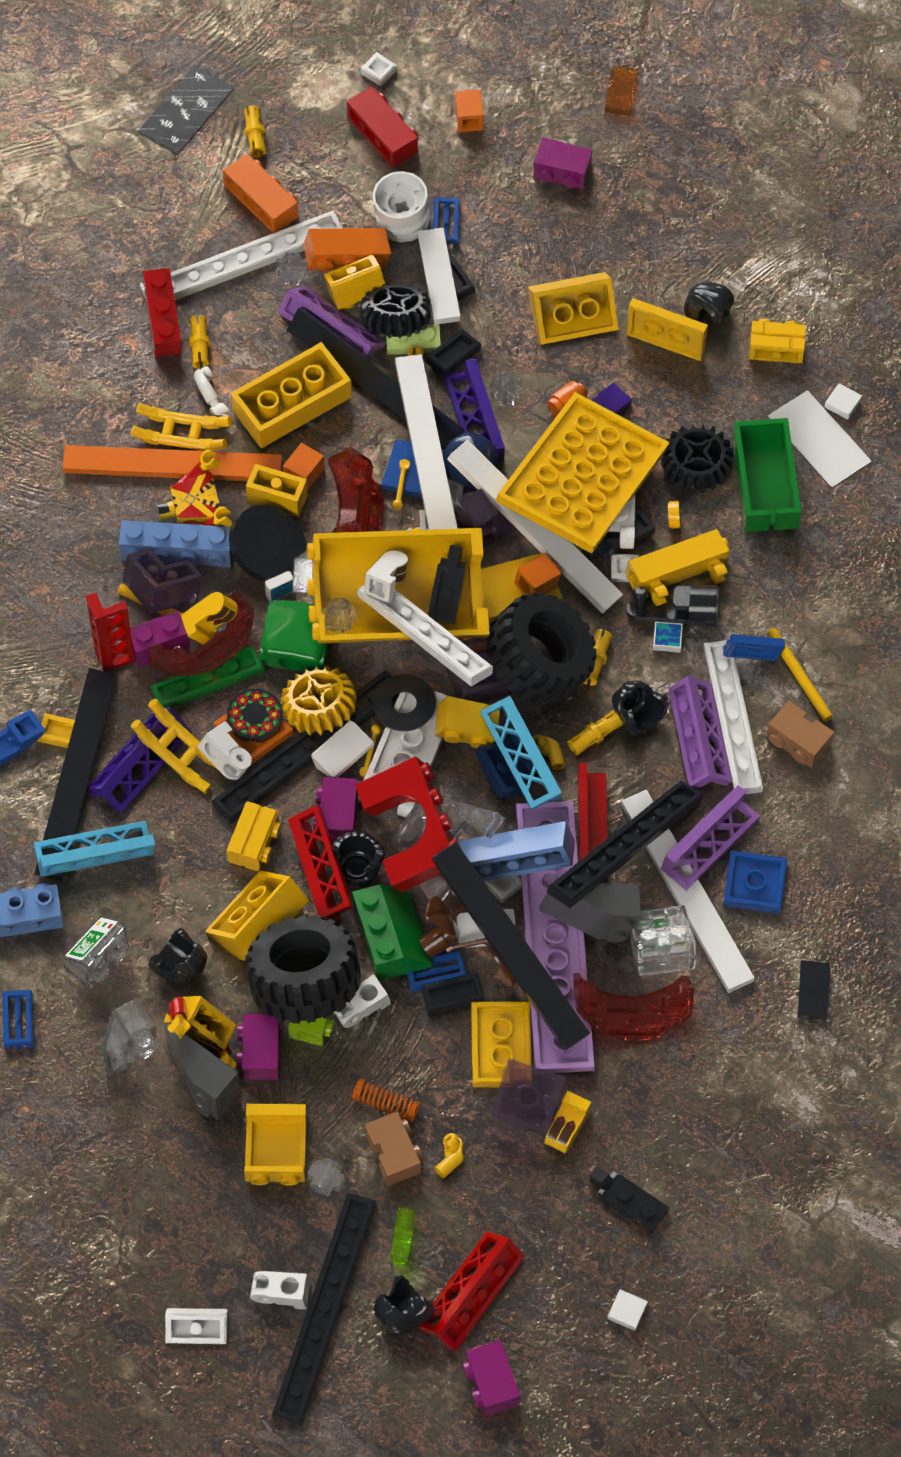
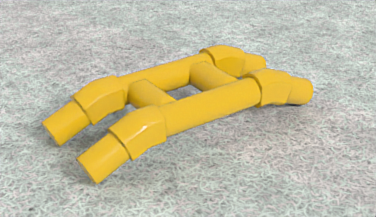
M139 403L136 408V413L157 422H164L162 434L133 426L130 436L139 438L143 442L198 451L211 450L214 452L215 450L227 449L226 439H199L202 427L204 429L231 427L233 423L231 416H198L165 411V409L154 406L150 407ZM175 423L191 425L188 438L172 435Z
M157 699L151 700L148 707L153 711L160 723L168 728L158 740L140 720H135L131 724V728L138 735L142 743L152 749L172 767L183 780L206 794L212 785L188 766L198 755L205 763L214 768L216 767L197 747L200 741L185 729ZM176 736L189 746L180 759L167 749Z

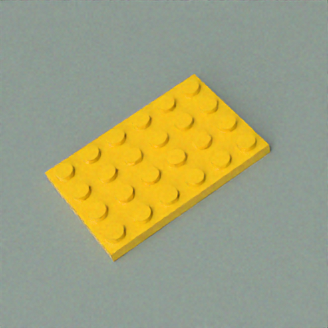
M575 392L497 494L496 502L592 554L662 458L667 446H669V442Z

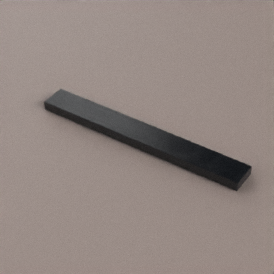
M298 308L287 331L309 348L322 342L351 380L407 421L398 379L305 308ZM432 405L440 446L445 450L446 445L451 439L463 434L465 429Z
M92 668L88 670L43 840L75 834L116 674ZM53 847L41 849L43 855L59 852ZM37 863L34 875L41 876ZM64 873L44 877L62 881Z
M387 670L355 692L357 703L355 704V712L350 713V720L358 727L375 715L372 705L373 695L377 687L384 680L392 677ZM399 694L394 696L392 702L399 697ZM343 720V725H342V727H343L347 722H349V721H344V720ZM333 727L332 733L329 730H324L322 735L317 731L309 735L305 730L214 798L212 805L229 824L233 823L241 816L246 802L258 804L313 762L312 753L341 727Z
M680 780L551 883L547 893L568 908L573 907L700 804L703 794Z
M457 842L433 856L431 861L564 1051L589 1036L590 1032Z
M347 1193L272 1413L273 1419L299 1427L302 1426L376 1207L375 1200Z

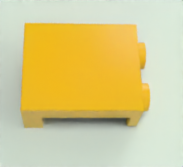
M246 1104L245 1182H251L254 1185L280 1182L287 1186L297 1185L298 1182H305L306 1104Z

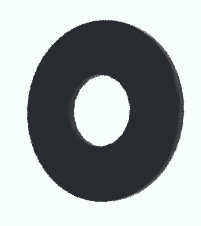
M401 674L389 677L377 687L373 695L372 705L377 719L386 727L396 731H412L424 726L432 718L436 707V699L432 688L424 680L413 675ZM402 692L409 693L415 697L416 707L411 712L400 713L392 706L394 696Z

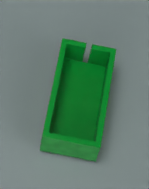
M788 418L735 421L731 439L744 532L769 531V526H773L774 530L798 529L801 505Z

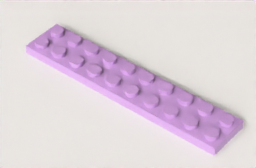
M573 801L547 802L534 810H531L528 803L516 804L517 830L566 821L575 839L572 866L521 875L525 941L590 1032L589 1036L564 1051L530 1002L535 1074L594 1071L584 932L541 912L539 908L547 894L549 885L578 863Z

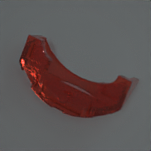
M348 447L328 459L339 497L338 520L332 533L381 531L385 511L384 496L381 484L376 483L373 478L374 466L370 459L352 447Z
M236 589L227 597L236 602L238 607L237 613L231 621L226 622L227 626L224 631L189 655L180 645L174 647V650H167L159 643L148 651V665L165 674L176 676L200 675L222 667L229 660H232L246 644L253 626L254 608Z
M573 973L577 1012L583 1020L596 1028L598 1032L611 1038L638 1041L652 1039L668 1033L667 1029L680 1021L685 1022L692 1015L695 987L688 976L681 975L680 978L670 985L652 993L622 996L602 991L595 987L593 981H585L580 973Z

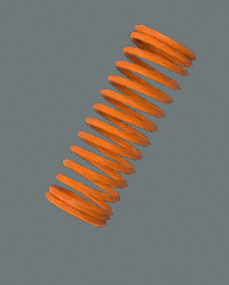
M360 1078L354 1088L352 1099L358 1100V1102L362 1101L363 1104L367 1102L368 1106L372 1104V1108L377 1107V1110L381 1109L382 1112L386 1111L387 1114L390 1112L392 1114L399 1098V1093L396 1094L393 1105L389 1110V1105L395 1092L391 1093L388 1103L384 1108V1103L390 1092L388 1089L379 1107V1102L385 1088L381 1089L378 1100L374 1105L380 1085L377 1086L373 1099L369 1103L370 1096L375 1087V1083L372 1084L368 1097L364 1101L370 1086L369 1081L359 1100L365 1085V1079ZM404 1095L401 1096L395 1112H399V1108L403 1102ZM407 1097L399 1116H401L402 1120L406 1118L407 1122L412 1123L418 1113L420 1102L417 1100L414 1102V1099H412L403 1117L404 1110L409 1101V1097Z

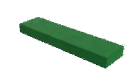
M254 645L150 685V689L154 698L164 708H175L264 673L265 670Z

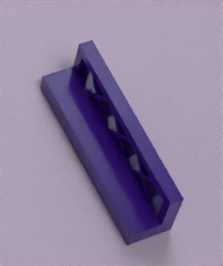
M476 358L466 360L465 371L449 374L444 378L458 425L465 429L463 433H468L467 429L471 423L482 427L483 431L480 435L486 437L496 446L499 454L498 463L504 462L505 447ZM467 380L468 387L463 393L455 389L452 383ZM464 401L475 405V410L471 415L461 411L460 407Z
M165 708L190 733L192 732L172 708ZM154 713L143 723L157 738H161L167 730V727L160 723ZM135 733L87 789L93 796L104 797L117 813H122L162 767L165 761L160 757L157 760H149V748L142 743ZM176 737L167 749L174 753L183 741ZM135 764H143V776L139 780L132 781V768ZM118 784H125V796L118 802L111 792Z

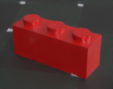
M371 86L347 100V117L392 168L418 153L419 136L414 128H409L405 124L401 114L388 105V101L382 93H378Z
M170 267L143 271V286L154 357L181 354V336Z

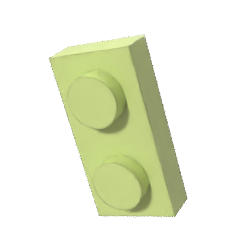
M427 325V329L421 330L420 334L413 333L411 337L401 336L400 339L398 337L389 339L386 336L387 355L408 354L407 349L410 346L414 347L413 352L415 353L416 345L425 349L424 354L431 353L440 346L439 325Z

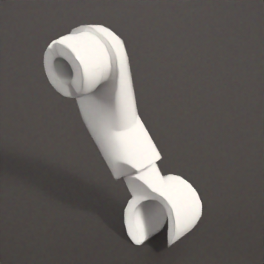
M205 366L201 370L197 369L193 375L194 381L206 403L211 405V415L218 417L227 416L224 413L228 412L229 409L223 403H219L218 395L209 382L213 379L210 368Z

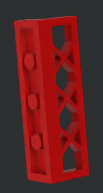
M96 592L86 595L94 651L102 670L106 672L135 662L128 608L125 601L103 608Z
M579 763L577 777L579 861L607 840L606 773H587V763Z
M315 805L289 818L288 822L318 916H322L326 921L331 919L341 923L340 914L353 908V904L337 855L332 849L333 843L320 806ZM313 816L317 820L314 831H312L310 822L307 821V819ZM317 840L324 842L325 845L322 856L319 853ZM325 865L332 867L333 870L330 881L324 868ZM333 890L340 892L343 903L336 905L332 893Z
M486 1231L432 1304L436 1309L435 1313L428 1321L418 1326L421 1331L437 1336L452 1351L458 1349L525 1258L510 1238ZM491 1243H495L491 1251L484 1253ZM478 1267L474 1274L467 1277L472 1269ZM460 1291L456 1298L449 1300L454 1293ZM443 1314L438 1323L432 1325L435 1318Z

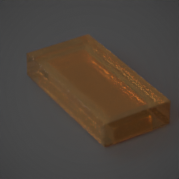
M619 66L612 67L604 112L630 116L638 69Z

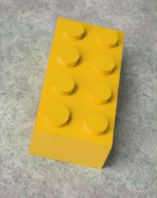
M322 342L230 393L232 411L261 449L352 397L351 379Z

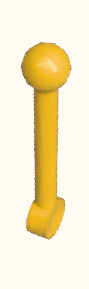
M403 459L399 463L401 470L396 500L392 503V507L395 510H400L403 507L401 498L406 471L410 469V462L407 459Z
M374 724L370 729L372 733L371 740L374 744L376 743L377 735L381 733V727L377 724ZM375 745L368 750L364 767L359 771L362 779L365 778L369 769Z

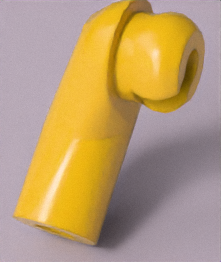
M539 734L532 737L541 755L549 758L552 770L558 771L565 767L562 751L557 741Z
M454 1133L447 1134L444 1137L445 1158L434 1167L437 1174L443 1179L464 1160L463 1142Z

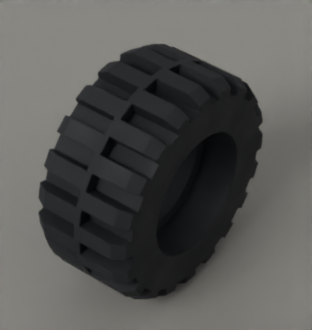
M534 592L533 594L527 593L516 598L492 621L489 629L490 635L486 637L488 642L486 644V651L490 655L489 663L497 671V678L507 684L506 688L508 690L517 692L518 697L524 700L531 699L533 703L542 704L544 702V704H553L557 701H562L589 678L595 667L596 649L593 648L595 646L594 635L589 633L590 627L588 623L583 622L580 618L582 615L577 610L574 611L570 608L571 604L565 600L559 601L557 596L551 594L545 596V593ZM529 635L545 645L553 661L545 658L538 652Z
M301 915L297 919H291V917L283 919L282 923L277 924L275 922L270 925L266 932L261 931L255 938L256 941L253 940L248 948L245 964L254 1002L264 1013L270 1017L274 1015V1018L279 1021L285 1022V1020H290L291 1023L300 1024V1021L311 1023L316 1022V1019L321 1017L324 1019L329 1018L333 1012H340L344 1009L346 1002H351L360 987L361 971L354 938L345 927L339 926V923L331 919L326 921L322 916L308 918L307 915ZM317 966L304 972H290L299 967Z

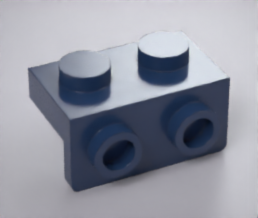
M508 734L503 742L505 748L515 751L518 750L520 744L516 735ZM497 744L479 746L475 754L498 798L523 795ZM509 754L512 761L514 762L515 756ZM519 757L516 766L518 772L530 775L533 768L528 759ZM522 778L523 782L527 786L528 780Z

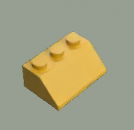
M605 272L528 287L531 313L541 345L619 330L612 279Z
M260 870L208 927L205 933L235 957L245 961L248 948L253 940L256 941L255 938L261 931L266 932L270 925L275 922L277 924L282 923L283 919L289 917L291 919L297 918L310 900L290 876Z

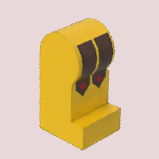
M219 592L208 595L181 615L188 637L205 645L212 639L210 635L212 631L222 625L223 622H229L235 617L238 607L234 600Z
M567 1091L554 1118V1122L546 1135L544 1144L566 1154L590 1114L591 1101Z

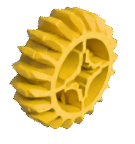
M317 665L313 671H308L305 668L303 675L295 673V680H288L287 688L282 689L281 705L284 718H286L292 728L296 727L299 733L305 730L309 735H312L314 731L322 735L324 730H329L332 733L333 727L338 726L342 728L343 720L349 721L350 713L355 712L357 696L354 684L349 680L346 673L341 674L338 668L331 670L328 665L323 670H320Z

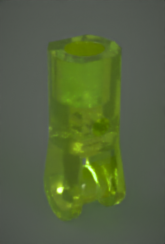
M397 1209L390 1252V1260L397 1266L404 1265L408 1259L416 1211L412 1209Z

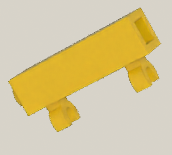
M715 529L630 560L625 575L633 590L637 587L647 589L648 593L651 594L654 604L659 606L667 602L665 599L669 595L666 589L667 586L709 571L715 585L725 582L726 579L723 575L728 573L725 565L730 552V546L726 538H722L719 531Z

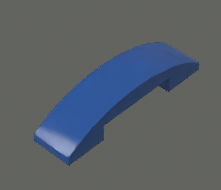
M31 709L6 722L7 728L0 731V766L26 750L46 733L45 728Z

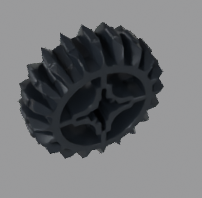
M392 283L386 286L383 284L381 288L374 287L372 292H366L365 297L362 298L360 317L364 327L370 329L372 334L378 333L379 337L388 336L389 339L392 337L400 339L401 336L411 337L413 333L420 334L421 330L427 329V324L430 323L432 318L431 299L428 298V293L422 292V288L414 289L413 285L405 286L403 283L400 285Z
M691 423L688 430L681 426L679 433L672 431L670 439L666 438L669 446H667L662 456L661 466L664 468L665 477H671L672 485L680 483V490L689 487L691 494L695 489H700L703 494L706 487L714 491L716 484L722 486L725 478H729L734 465L733 448H730L731 443L729 439L724 440L723 432L715 434L714 426L707 430L704 424L700 428H695L693 423ZM678 452L683 455L684 462L682 464L676 458ZM712 453H714L719 460V462L716 465L712 462Z

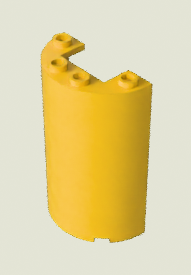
M482 529L314 533L312 543H307V558L312 560V579H307L308 596H313V606H309V622L312 623L313 640H317L318 643L412 640L357 596L358 588L365 585L366 573L386 552L392 550L403 552L408 558L406 578L404 581L395 584V590L428 615L437 566L440 564L441 558H448L450 545L463 548L461 562H466V575L456 625L442 622L437 623L456 638L489 637L488 608H484L481 561L483 558Z

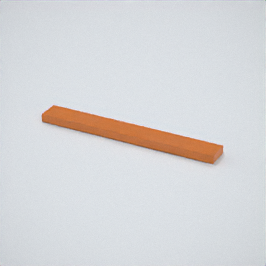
M65 445L62 469L63 473L182 478L201 462L200 456L204 451ZM215 452L216 455L213 458L220 461V466L217 469L209 468L208 470L212 472L214 480L248 481L255 464L281 471L282 455Z

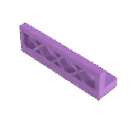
M305 286L289 289L278 311L282 316L292 321L297 309L305 308L369 358L373 352L384 349L387 343Z
M687 676L668 689L688 785L696 790L709 782L727 786L732 783L712 684ZM698 689L703 690L704 699L700 696ZM703 713H704V714L706 715V717L709 719L710 725H709V724L707 723V721L704 719ZM709 739L713 742L715 750L709 744ZM714 763L719 768L720 774L715 772Z
M739 785L665 856L661 870L686 891L759 820L760 815L743 802L747 792ZM738 809L749 820L746 823H733L732 814ZM716 830H729V839L727 841H715L714 832ZM699 847H711V857L709 859L697 858L696 850ZM680 865H693V875L688 880L676 870Z

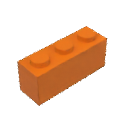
M246 153L223 169L224 186L272 233L280 231L298 218L299 202L296 196L291 192H287L275 176H270L257 159L253 160Z
M385 228L309 229L303 244L308 269L322 272L338 269L370 255L375 257L381 269H385L391 256Z

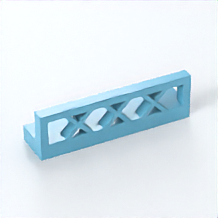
M511 696L481 710L480 714L531 810L549 801H562V792ZM502 709L507 717L505 726L493 724L489 715ZM496 730L502 731L501 738ZM506 733L517 736L520 742L517 751L505 748L503 742ZM509 754L515 756L514 762L512 761ZM519 757L528 759L532 764L533 768L530 775L518 772L516 766ZM522 778L528 780L527 786L523 782ZM532 781L542 784L547 794L533 800L529 793Z
M146 821L38 841L34 842L33 846L40 875L44 877L151 856L154 853L155 841L153 834L149 835ZM141 830L142 836L125 839L129 832ZM103 837H110L115 840V842L97 845ZM77 842H81L88 846L84 848L69 850L72 844ZM52 847L59 851L58 853L43 855L41 849Z

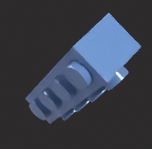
M122 520L119 538L121 561L231 567L232 553L229 546L231 527Z
M566 821L458 841L462 851L483 881L563 868L573 864L575 839Z
M44 883L30 889L13 888L7 890L6 893H0V938L64 927L57 884L50 885Z

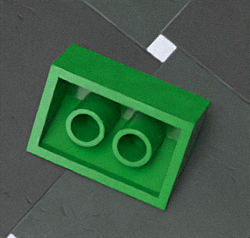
M376 885L352 892L353 909L374 975L378 981L433 967L430 956L424 951L420 943V938L423 934L409 891L400 893L393 887Z

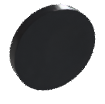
M255 505L243 511L231 526L229 546L232 556L238 566L252 578L266 582L287 571H290L293 575L302 566L306 557V540L299 524L284 510L271 505Z

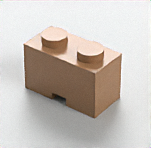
M788 700L768 724L766 737L769 738V741L774 746L783 748L791 753L797 762L812 768L832 745L834 731L818 720H815L813 723L805 718L807 713Z
M398 1111L364 1124L365 1137L373 1155L380 1154L378 1155L380 1160L378 1166L387 1186L421 1173V1162L424 1161L423 1155L418 1145H412L409 1138L412 1136L411 1128L406 1119L401 1120Z

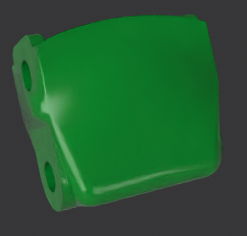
M290 600L269 602L259 659L263 660L267 666L304 673L305 668L308 671H313L316 665L320 670L325 668L327 655L332 643H318L317 640L312 638L309 606H313V604Z

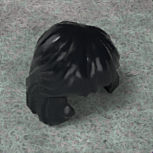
M699 282L688 291L684 304V313L687 318L700 321L704 314L708 312L710 321L714 324H719L722 318L730 314L731 306L735 302L734 295L724 285L713 282Z
M638 680L623 683L612 695V704L615 712L619 715L620 720L631 736L641 735L655 728L667 713V707L669 706V698L666 695L654 692L650 686Z
M348 832L344 836L338 837L332 845L346 885L361 888L368 887L377 876L386 854L379 841L366 832Z
M178 928L173 932L160 953L150 958L148 965L155 974L174 984H189L202 974L208 957L200 944L193 942L183 928Z
M403 1275L394 1277L389 1295L386 1296V1293H381L374 1305L375 1317L381 1326L392 1334L410 1332L420 1324L428 1321L436 1310L425 1297H421L415 1291L409 1280Z

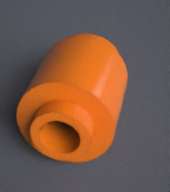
M571 381L550 396L547 406L554 417L560 413L575 392L587 398V390L581 383Z

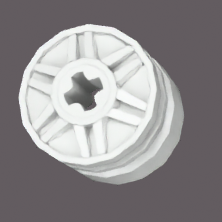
M404 171L393 172L382 177L375 185L372 193L377 227L385 228L387 238L391 241L402 243L417 239V231L427 230L431 221L426 185L415 174Z

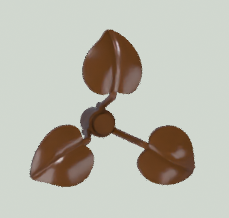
M447 883V886H448V888L450 889L451 893H452V894L455 896V898L459 901V899L457 898V896L455 895V893L452 891V889L450 888V886H449L448 883ZM433 896L427 904L424 919L435 923L438 927L420 938L424 951L430 957H434L445 949L448 953H451L456 949L485 944L492 957L510 978L512 986H514L516 983L515 979L486 938L452 945V941L460 937V932L454 919L465 908L459 901L458 908L451 914L445 903L438 896Z

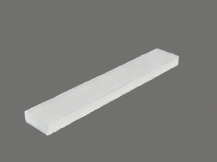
M365 585L358 588L357 596L471 687L492 674L493 666L395 590L394 598L387 603L364 593Z
M727 640L704 643L703 649L731 773L732 787L734 789L739 785L747 792L746 794L760 793L763 791V785L736 660L732 657L723 656V646L726 645Z

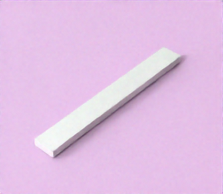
M330 211L171 272L175 300L181 299L305 251L303 244L309 229L343 227L334 211ZM142 283L140 284V290L145 298L144 286Z
M422 354L395 358V366L428 529H458Z
M466 440L449 455L447 459L542 554L545 553L550 560L554 561L558 565L560 572L602 614L622 597L623 594L571 542L496 502L497 494L507 483L508 479L469 440Z
M646 789L622 800L621 806L629 820H632L654 801ZM668 829L645 847L726 991L730 993L754 982L752 972L699 880L686 891L661 870L665 856L678 844L670 829ZM680 865L676 869L687 880L693 875V869L690 865Z

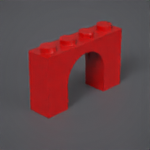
M416 756L355 784L363 809L373 817L404 803H417L424 809L426 827L420 840L409 849L382 860L391 886L400 893L441 875L431 861L433 856L455 842L461 848L456 838L453 839L450 832L453 829L451 819L447 813H443L440 805L444 803L443 797L438 788H434L431 781L434 778V773L427 762L424 763Z

